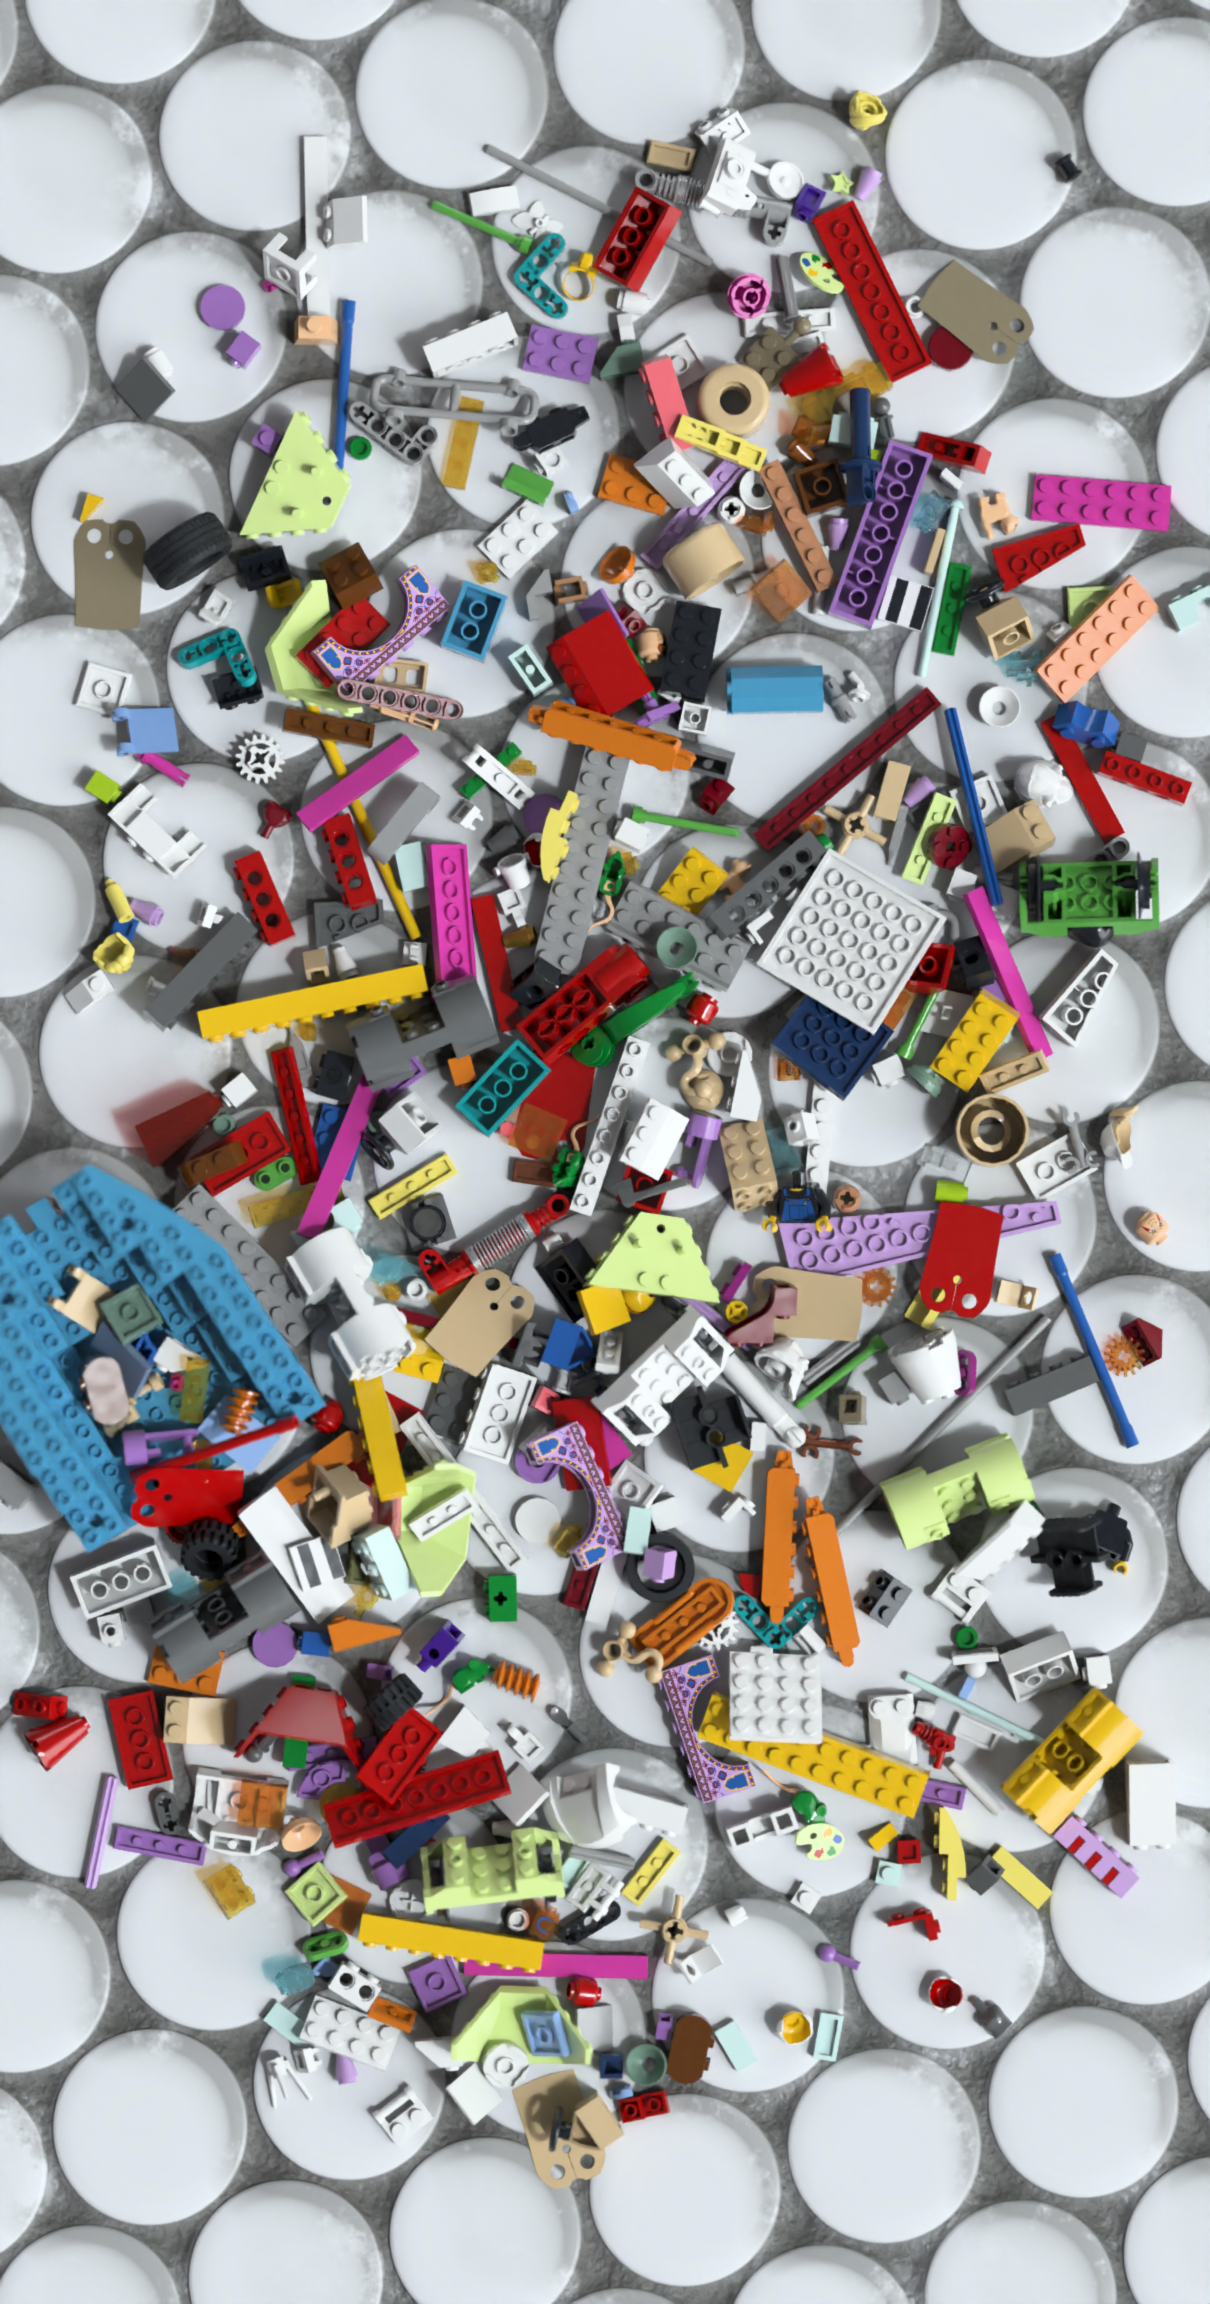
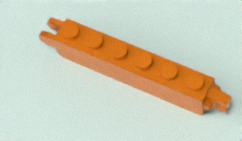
M559 700L551 702L549 707L532 704L529 709L527 720L542 726L541 732L547 733L550 737L569 740L572 744H582L591 747L595 751H605L618 758L631 759L640 765L647 764L664 772H672L674 768L689 771L696 760L694 752L681 748L682 742L678 737Z
M352 1430L346 1431L274 1485L277 1486L291 1506L297 1502L300 1505L308 1500V1495L313 1489L316 1465L321 1464L326 1471H329L344 1464L347 1466L352 1461L357 1464L367 1457L364 1453L365 1450L362 1439L366 1438L365 1431L363 1430L359 1434ZM241 1519L232 1527L235 1533L239 1535V1538L251 1533Z
M777 1450L775 1465L767 1471L761 1601L765 1606H770L769 1617L771 1622L776 1625L783 1621L784 1607H789V1602H793L794 1588H790V1579L795 1577V1565H791V1556L796 1555V1542H792V1533H797V1519H793V1510H798V1496H794V1488L799 1487V1473H795L792 1453L787 1450Z
M819 1496L805 1498L806 1515L803 1516L804 1522H801L803 1535L808 1536L809 1544H806L808 1558L813 1559L814 1566L810 1567L813 1581L817 1580L819 1589H815L818 1603L822 1602L823 1611L820 1612L823 1625L827 1624L828 1633L825 1634L827 1647H831L834 1652L838 1653L840 1663L844 1667H850L854 1665L855 1660L852 1648H856L859 1645L860 1638L835 1521L830 1513L824 1511Z

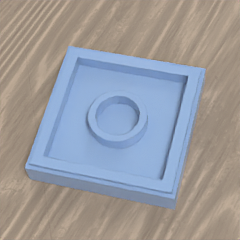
M525 2010L520 2013L532 2056L567 2057L571 2054L559 2011Z

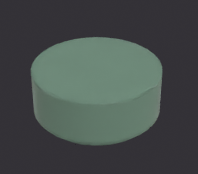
M376 1111L371 1114L367 1124L371 1132L383 1134L378 1120L385 1114L384 1112Z
M220 1114L213 1121V1130L221 1137L229 1135L236 1129L234 1118L228 1114Z

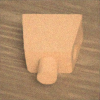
M298 316L295 320L294 345H338V322L331 316Z

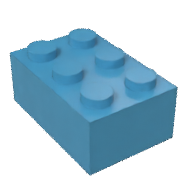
M464 580L441 641V648L484 664L507 604L508 596Z

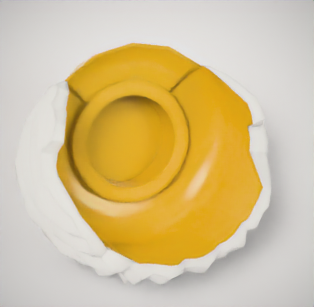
M790 2011L781 2018L776 2032L784 2043L798 2045L812 2036L813 2022L808 2014L800 2011Z

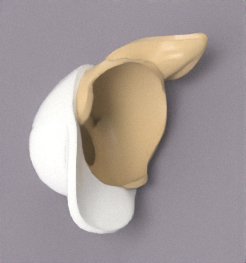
M1138 1105L1113 1110L1109 1114L1108 1125L1101 1133L1100 1145L1103 1153L1108 1157H1117L1123 1169H1128L1133 1164L1130 1154L1132 1146L1130 1144L1131 1124L1129 1118L1137 1112Z

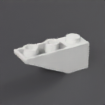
M743 1046L742 1052H737L735 1065L739 1066L738 1074H733L731 1088L735 1089L733 1097H728L726 1110H730V1117L757 1122L761 1093L747 1048Z

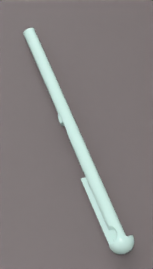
M958 499L950 500L946 506L950 508L951 512L948 518L917 673L918 677L926 678L959 510H964L963 503Z
M907 1673L904 1681L968 1711L973 1716L977 1715L1013 1733L1012 1737L1035 1748H1038L1045 1740L915 1675Z

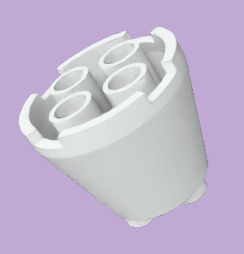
M943 1326L913 1335L914 1338L907 1340L904 1345L897 1343L889 1349L888 1355L892 1364L922 1405L934 1401V1398L940 1396L942 1399L955 1395L954 1390L961 1387L956 1336L952 1327L948 1331H945Z

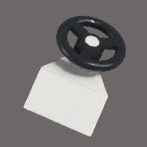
M414 1091L395 1104L378 1120L383 1133L382 1137L377 1139L370 1133H364L361 1139L365 1149L374 1161L382 1168L392 1170L394 1168V1161L390 1153L396 1149L409 1155L427 1142L444 1125Z

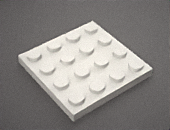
M730 1652L729 1740L821 1744V1656Z

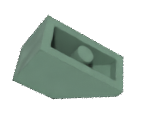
M635 340L621 342L622 345L617 346L600 372V380L605 381L639 374L638 369L642 368L640 362L644 361L640 342H635Z

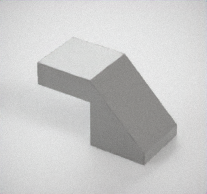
M549 569L542 572L526 595L530 622L539 620L535 598L553 595Z

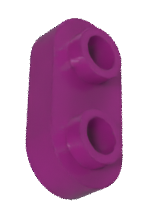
M746 1261L743 1265L737 1264L731 1273L735 1276L730 1284L726 1282L719 1292L722 1295L720 1300L726 1304L730 1303L751 1270L752 1265Z
M959 1350L957 1352L961 1387L954 1390V1392L959 1396H969L976 1387L977 1359L972 1351Z

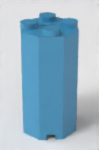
M822 665L726 668L727 714L823 713Z

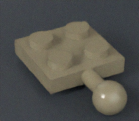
M806 317L797 318L793 324L794 329L785 338L770 326L739 359L745 366L752 368L761 375L770 392H773L779 386V383L782 382L781 376L803 359L793 349L791 344L800 335H806L810 332L811 322Z

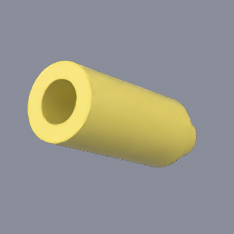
M113 879L106 880L105 885L107 888L105 893L119 923L130 921L133 919L134 914L120 884H115Z

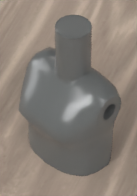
M979 1997L972 2002L980 2011V2015L977 2018L978 2023L995 2039L1013 2023L997 2004L993 2003L987 2007Z

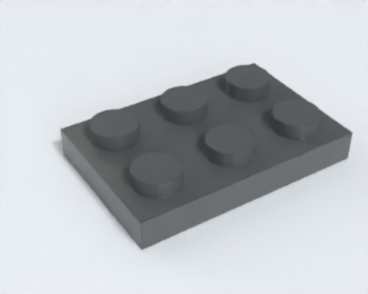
M444 1365L426 1418V1422L436 1435L459 1441L461 1432L466 1431L468 1425L466 1422L468 1411L470 1409L473 1410L475 1404L473 1400L477 1387L480 1388L483 1380L480 1376L475 1377L465 1371Z

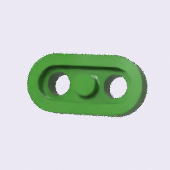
M281 1157L263 1167L255 1174V1185L260 1190L269 1191L288 1181L297 1173L295 1161L290 1157ZM283 1164H288L290 1166V1170L288 1172H283L281 1170ZM264 1175L270 1177V1181L267 1184L261 1181Z
M333 1931L308 1939L303 1944L302 1949L306 1959L318 1961L345 1952L349 1947V1941L344 1932Z

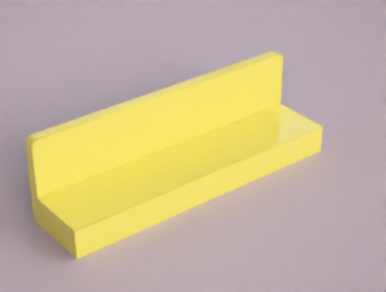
M960 1276L953 1278L955 1284L959 1281ZM937 1287L932 1290L931 1297L935 1302H941L945 1299L946 1293L942 1288ZM919 1290L906 1311L905 1317L924 1329L929 1330L939 1312L927 1309Z

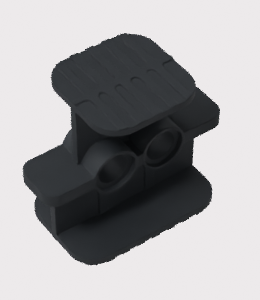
M702 1385L697 1386L698 1395L669 1404L690 1470L720 1460L723 1468L728 1467L722 1447L752 1438L738 1394H734L708 1404ZM706 1409H711L715 1412V1419L712 1422H705L702 1419V1413ZM713 1431L722 1433L723 1439L718 1444H713L709 1440V1436Z
M1100 1517L1050 1518L1045 1520L1040 1526L1043 1530L1037 1536L1039 1552L1031 1556L1030 1560L1033 1564L1047 1563L1052 1569L1055 1588L1048 1592L1049 1596L1079 1597L1089 1594L1103 1585L1102 1581L1094 1579L1092 1563H1100L1111 1557L1110 1551H1099L1095 1526L1102 1523Z

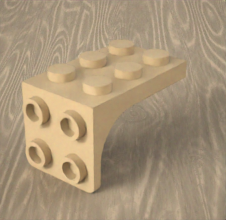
M757 1119V1122L746 1121L720 1127L719 1137L735 1211L745 1212L756 1207L771 1206L778 1193V1185L763 1119Z

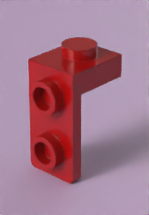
M15 1692L13 1714L48 1720L66 1718L68 1710V1696H46Z
M926 1907L915 1909L913 1914L904 1916V1913L890 1915L891 1919L886 1920L887 1926L891 1927L924 1919L929 1941L938 1940L937 1933H941L938 1919L934 1920L932 1911H927Z

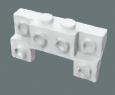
M140 783L108 815L128 834L125 838L134 847L139 844L145 850L142 854L151 863L156 860L173 878H176L207 846L191 830L179 842L170 837L145 813L157 801V798Z

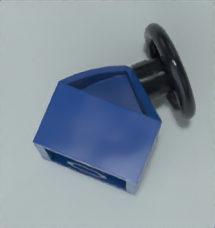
M556 1318L541 1362L564 1370L580 1365L584 1375L574 1379L573 1384L575 1386L603 1374L601 1371H595L597 1357H594L593 1344L584 1328Z

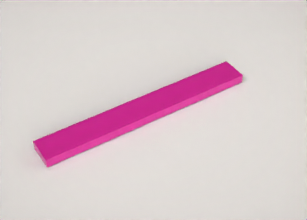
M983 886L977 887L962 895L1008 1005L1021 1013L1016 1024L1028 1052L1031 1053L1041 1048L1047 1058L1053 1054V1051Z
M364 1072L297 1230V1235L309 1240L322 1234L381 1092V1090L371 1092Z
M543 1953L541 1969L535 1970V1973L521 1971L522 1967L515 1966L512 1969L499 1968L497 1963H490V1966L476 1964V1960L467 1959V1962H464V1975L572 1978L580 1976L589 1978L648 1979V1955Z

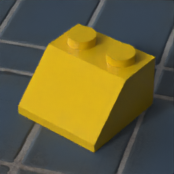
M407 1322L406 1328L413 1338L416 1348L408 1358L403 1356L396 1363L398 1366L394 1368V1372L438 1383L445 1358L424 1340L433 1329Z

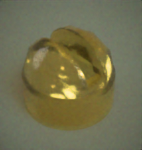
M308 1023L303 1025L299 1031L300 1037L307 1042H315L317 1039L316 1024Z
M399 1283L391 1284L382 1289L384 1297L389 1301L394 1302L401 1297L402 1290Z

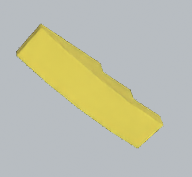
M682 414L674 437L758 473L760 472L767 449L750 444L745 439L726 433V430Z

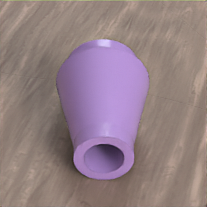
M866 166L865 170L861 171L853 195L865 202L866 198L882 181L880 178L883 174Z
M830 517V523H828L830 550H844V544L850 528L848 524L849 519Z
M923 775L921 778H917L902 799L911 808L933 795L936 787Z
M134 899L130 904L132 912L150 927L152 925L157 927L164 917L165 911L161 909V906Z
M336 2054V2080L338 2079L339 2085L357 2082L356 2076H358L353 2061Z

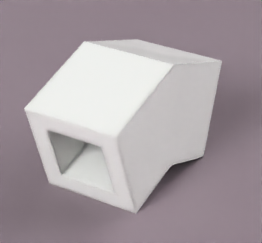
M631 313L617 315L621 342L634 340L635 334Z

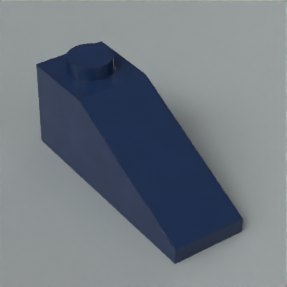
M446 1814L408 1826L381 1854L396 1870L399 1869L450 1819L449 1815Z

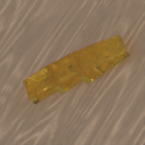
M316 1185L247 1207L254 1229L304 1214ZM342 1187L335 1203L345 1200Z

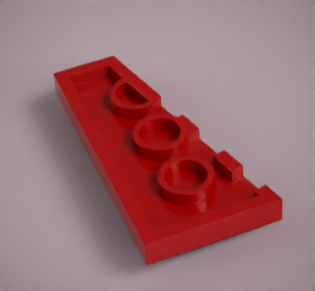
M1080 524L992 549L999 578H1003L1006 582L1003 587L1004 594L1085 547L1086 544Z

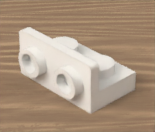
M732 107L720 110L716 118L703 122L695 132V135L701 140L713 159H715L716 147L721 137L729 138L738 143L751 134L739 112Z

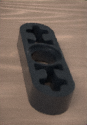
M613 1900L610 1906L617 1908L614 1911L615 1915L607 1914L603 1918L606 1920L604 1923H601L600 1918L597 1926L593 1929L587 1928L584 1925V1920L592 1915L595 1911L594 1908L566 1924L561 1930L562 1941L567 1945H575L617 1920L621 1914L619 1903ZM580 1922L586 1934L582 1935L581 1931L575 1934V1940L566 1938L567 1929L576 1930L578 1928L576 1923Z

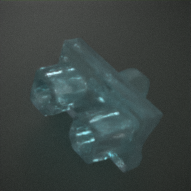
M933 489L914 520L917 522L916 528L924 533H928L929 530L934 532L952 501L940 496Z
M1043 650L1031 651L1030 660H1022V652L1020 651L1010 653L1006 666V677L1017 676V681H1025L1026 687H1031L1032 680H1040L1034 669L1045 659Z

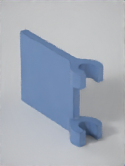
M118 707L114 709L115 712H111L112 722L127 721L129 742L119 743V747H116L117 757L133 754L179 752L173 708L127 709Z

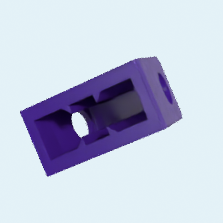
M448 1620L419 1652L421 1658L415 1663L416 1666L423 1672H426L431 1666L437 1668L461 1642L465 1634Z

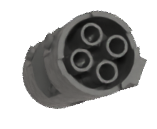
M474 973L453 981L441 980L435 983L433 987H430L435 1005L422 1006L419 1008V1011L412 1014L404 1013L398 1016L397 1020L393 1021L387 1005H377L371 1008L369 1012H366V1015L345 1023L372 1093L414 1077L409 1059L451 1043L457 1059L500 1043Z
M263 1549L225 1572L224 1576L227 1581L191 1604L182 1599L145 1622L151 1636L181 1683L184 1684L221 1661L222 1657L219 1652L228 1649L240 1639L249 1636L256 1629L263 1635L301 1611Z

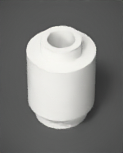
M626 289V291L619 292L616 309H621L624 313L643 316L644 312H649L651 299L647 298L646 293Z
M159 347L152 348L143 355V358L147 357L166 380L173 376L174 367L164 351H160Z

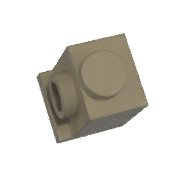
M847 1391V1395H839V1422L841 1424L867 1425L866 1397L861 1395L860 1391ZM857 1405V1412L853 1413L852 1407Z

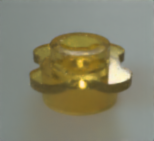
M487 561L483 564L478 563L475 566L479 575L477 580L480 584H485L486 582L497 583L500 577L497 575L498 568L496 563Z

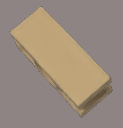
M889 760L873 818L891 823L896 822L911 766Z

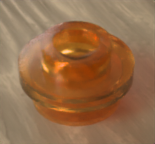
M811 815L804 821L803 829L805 833L810 830L816 837L820 833L824 834L826 823L821 816ZM813 822L819 825V829L816 831L810 828V824Z

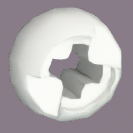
M726 496L717 505L718 517L726 524H737L745 516V504L737 496ZM729 505H733L735 509H738L732 516L729 515L728 511H725Z

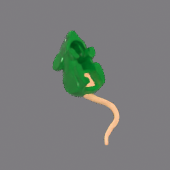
M617 851L604 863V871L599 883V890L605 896L610 914L606 919L592 924L588 928V932L597 925L609 922L614 915L611 896L619 894L623 875H626L620 851Z
M599 1116L593 1120L577 1124L572 1129L571 1140L574 1150L564 1147L558 1154V1164H554L551 1168L554 1171L552 1177L555 1187H574L578 1184L579 1180L576 1175L582 1171L585 1158L580 1152L575 1132L582 1126L594 1123L599 1119Z
M471 1658L468 1661V1665L461 1666L453 1672L446 1697L428 1711L424 1717L447 1702L454 1688L463 1694L474 1687V1683H480L485 1680L483 1675L493 1672L496 1668L490 1663Z
M762 1769L779 1788L794 1793L790 1802L800 1814H804L803 1818L808 1823L811 1821L813 1823H825L826 1805L822 1802L819 1803L812 1791L786 1787L773 1778L765 1769Z

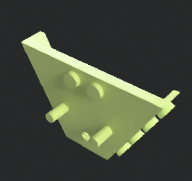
M296 410L240 532V535H245L246 539L259 538L261 533H268V537H280L282 532L290 531L291 535H303L304 530L313 529V534L327 533V528L333 527L352 486L349 482L351 477L344 468L340 469L336 464L338 458L331 449L327 451L323 445V442H325L323 436L318 430L314 432L309 424L312 421L305 411L301 413L300 410ZM324 497H330V505H325L323 503Z
M639 1212L635 1215L630 1214L623 1223L625 1228L621 1233L617 1232L611 1239L610 1243L612 1246L608 1251L604 1250L597 1259L599 1264L595 1269H590L584 1278L586 1282L582 1286H598L707 1302L708 1305L712 1306L720 1303L718 1299L720 1297L719 1292L712 1285L709 1278L711 1276L710 1271L703 1264L700 1257V1247L694 1243L689 1223L685 1222L684 1218ZM657 1228H663L664 1232L659 1233Z

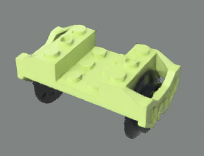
M531 1827L511 1830L512 1843L467 1848L465 1836L442 1838L427 1847H421L426 1914L434 1913V1910H436L437 1916H444L447 1924H450L449 1908L544 1897L546 1913L549 1912L550 1903L557 1902L556 1895H558V1898L565 1897L558 1831L550 1832ZM552 1846L554 1863H552L551 1853L544 1854L542 1847ZM537 1848L539 1849L541 1873H539ZM439 1860L438 1867L432 1868L431 1878L430 1861Z

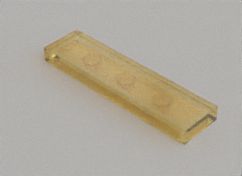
M462 396L459 411L482 413L484 401ZM456 421L443 480L444 487L465 491L480 422Z

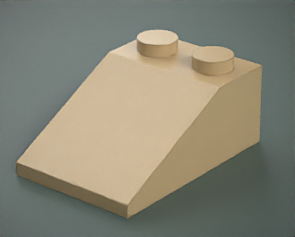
M1034 799L1013 809L985 828L996 875L1053 847L1056 839ZM973 835V836L971 837V839H972V841L974 842V844H975V846H976L975 838H974V835Z
M168 1694L166 1696L163 1742L234 1745L237 1698Z

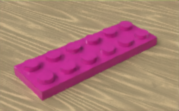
M1035 474L1031 521L1168 532L1172 486Z
M467 844L425 845L436 983L441 980L453 981L471 973H474L477 980Z

